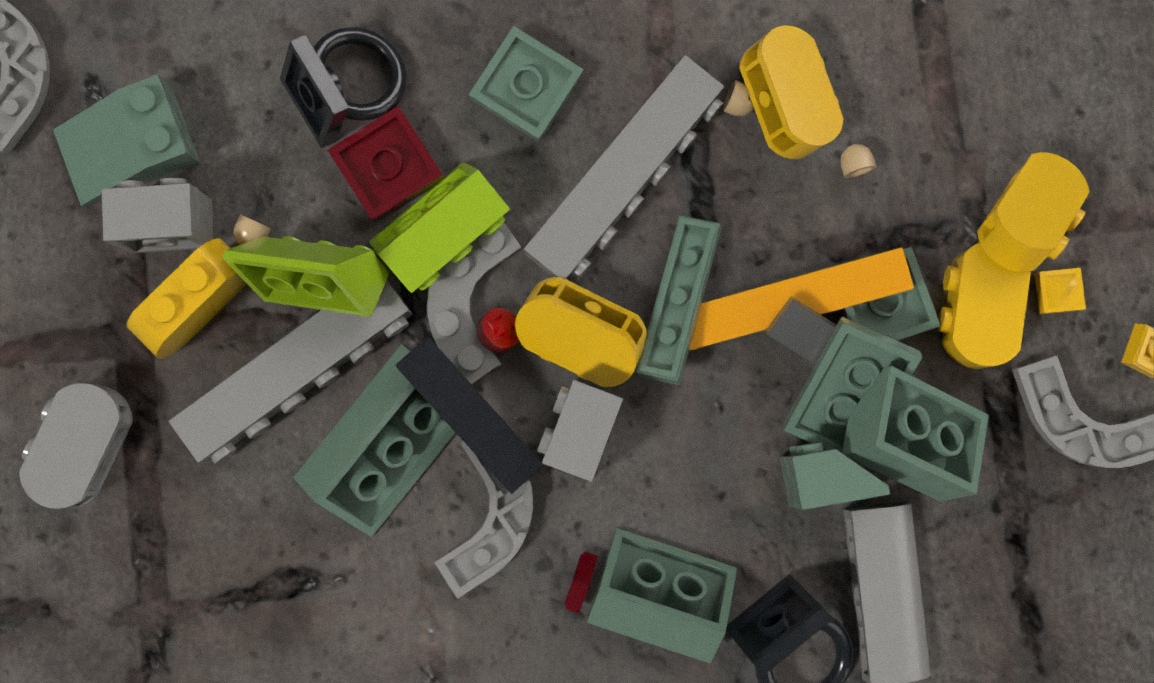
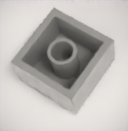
M164 178L160 180V185L144 186V183L141 181L126 180L117 182V188L102 189L103 241L132 254L196 250L206 242L214 239L212 199L198 190L197 187L187 183L186 179Z
M573 380L570 389L562 386L553 408V412L560 414L554 430L546 427L537 452L545 454L542 463L592 482L623 398Z

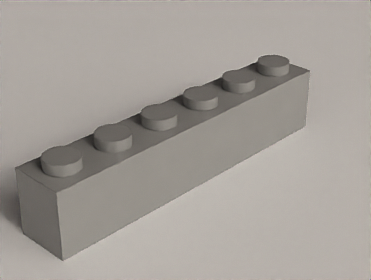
M685 55L524 248L525 255L550 276L562 277L568 281L571 279L576 283L590 267L591 262L587 258L596 247L604 250L615 237L618 230L613 226L624 214L630 218L643 203L644 198L640 194L649 183L657 186L668 173L671 166L666 162L677 150L680 154H683L697 137L693 129L702 119L709 123L724 104L719 98L725 86Z
M387 279L372 317L324 310L319 311L168 422L198 463H210L213 461L217 465L237 451L234 444L245 436L253 439L266 431L272 425L269 419L282 410L284 414H287L304 403L306 398L303 394L315 385L321 389L332 383L340 376L337 369L350 360L356 364L369 356L375 350L372 346L374 342L384 335L390 339L403 331L409 325L406 319L413 315V313Z

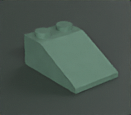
M158 74L117 89L53 129L82 207L102 201V189L117 188L116 183L119 181L135 180L147 184L200 163L173 88Z

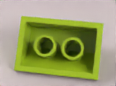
M462 162L368 242L411 293L417 288L422 291L439 278L440 273L438 270L450 260L456 263L464 258L473 248L470 243L482 233L489 235L497 230L504 223L505 218L503 215L510 208L478 169Z
M284 236L282 239L261 237L227 249L222 256L224 261L264 302L372 317L390 274L378 259L377 253L366 246L342 247L323 240L317 243H310L290 236Z

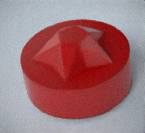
M501 308L488 311L477 324L476 331L481 344L486 349L495 353L508 351L519 341L515 329L516 317L511 312Z

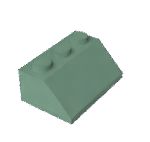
M890 365L882 370L849 415L842 454L856 463L940 502L977 495L989 415Z
M616 528L587 623L711 664L726 633L737 567Z

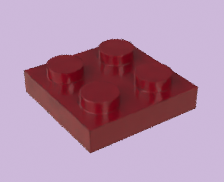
M399 106L327 150L374 223L444 179L443 174Z

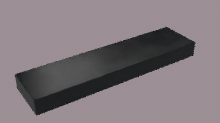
M428 336L395 365L511 494L543 466L541 461Z

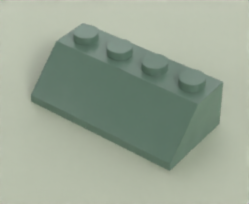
M402 344L293 477L315 503L370 537L375 534L455 434V431L396 368L395 365L410 352Z

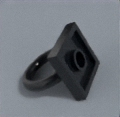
M357 27L340 28L331 31L318 40L313 47L306 35L291 40L280 75L282 84L321 148L336 142L345 118L356 121L373 120L394 109L404 95L407 79L404 62L396 48L381 35ZM347 44L366 46L378 53L385 61L390 73V83L385 94L378 100L366 104H356L344 100L343 89L338 77L330 67H324L326 58L334 49Z
M790 574L727 624L726 631L755 666L758 683H778L773 674V668L819 630L826 632L831 637L836 649L834 666L821 683H844L850 673L853 662V646L847 630L837 619L830 616Z

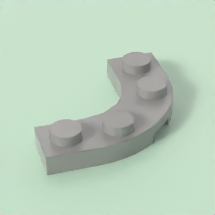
M0 0V61L2 64L0 80V151L9 155L40 113L48 92L50 65L44 41L33 23L9 2Z
M505 223L489 235L482 233L470 243L473 246L472 250L460 261L453 263L450 260L438 270L440 276L429 286L427 314L433 338L438 348L472 385L502 365L495 354L486 349L478 339L477 328L471 316V299L477 284L489 272L522 250L521 245Z
M1058 356L1049 357L1012 370L1031 422L1042 438L1062 455L1078 463L1101 468L1130 467L1154 460V412L1120 424L1108 425L1093 421L1080 411L1074 401Z
M464 441L460 444L482 476L489 493V513L483 527L471 539L434 562L457 599L495 575L512 560L526 538L533 513V490L530 478L511 494Z

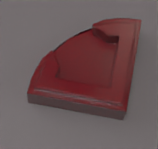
M586 551L580 555L570 589L565 599V609L579 614L592 579L598 558L597 555Z

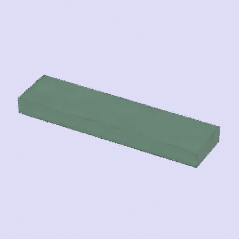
M679 216L648 327L645 346L636 371L639 377L680 385L721 232L720 223Z

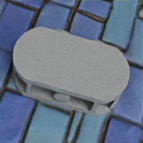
M78 383L62 388L56 393L55 397L48 400L41 412L42 425L37 435L27 442L22 452L24 462L19 470L22 487L33 501L47 508L78 507L95 500L133 422L132 412L127 401L117 391L105 386Z

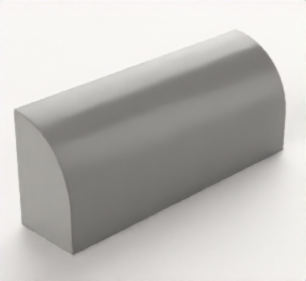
M903 503L843 509L862 680L866 683H909L930 677L931 670L912 504Z

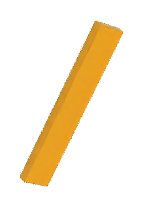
M903 248L701 303L689 351L765 331L791 296L820 315L913 290L914 286Z

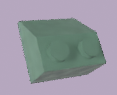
M822 442L789 447L790 455L779 457L789 507L805 510L890 494L887 484L837 449H823Z

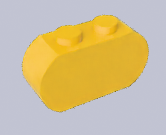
M779 26L772 29L745 51L739 68L750 93V99L765 140L772 151L784 158L802 159L827 145L838 136L842 129L844 118L816 42L807 32L794 26Z
M1047 152L1031 154L1023 166L1011 178L977 230L978 239L983 250L994 262L1016 272L1033 271L1047 257L1055 260L1070 240L1064 236L1065 232L1071 233L1086 213L1080 209L1089 194V187L1085 177L1074 164L1059 155Z
M222 239L210 240L197 248L130 315L127 321V328L158 359L172 355L187 344L247 284L222 258L225 250L230 249Z
M980 242L959 253L952 261V265L947 266L943 280V288L948 291L947 305L941 308L938 317L941 325L938 327V331L943 332L941 343L944 350L956 363L972 369H983L1004 364L1013 359L1021 350L1031 271L1016 272L1000 266L986 254Z
M551 277L539 282L519 310L515 321L518 339L526 350L601 387L620 385L632 376L642 355L647 336L646 327L639 315L562 277Z

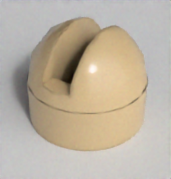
M735 80L726 96L723 112L743 117L753 112L754 107L745 83Z
M863 144L849 146L840 158L844 178L857 177L877 168L872 152Z
M240 214L233 234L236 242L241 245L261 237H268L271 228Z

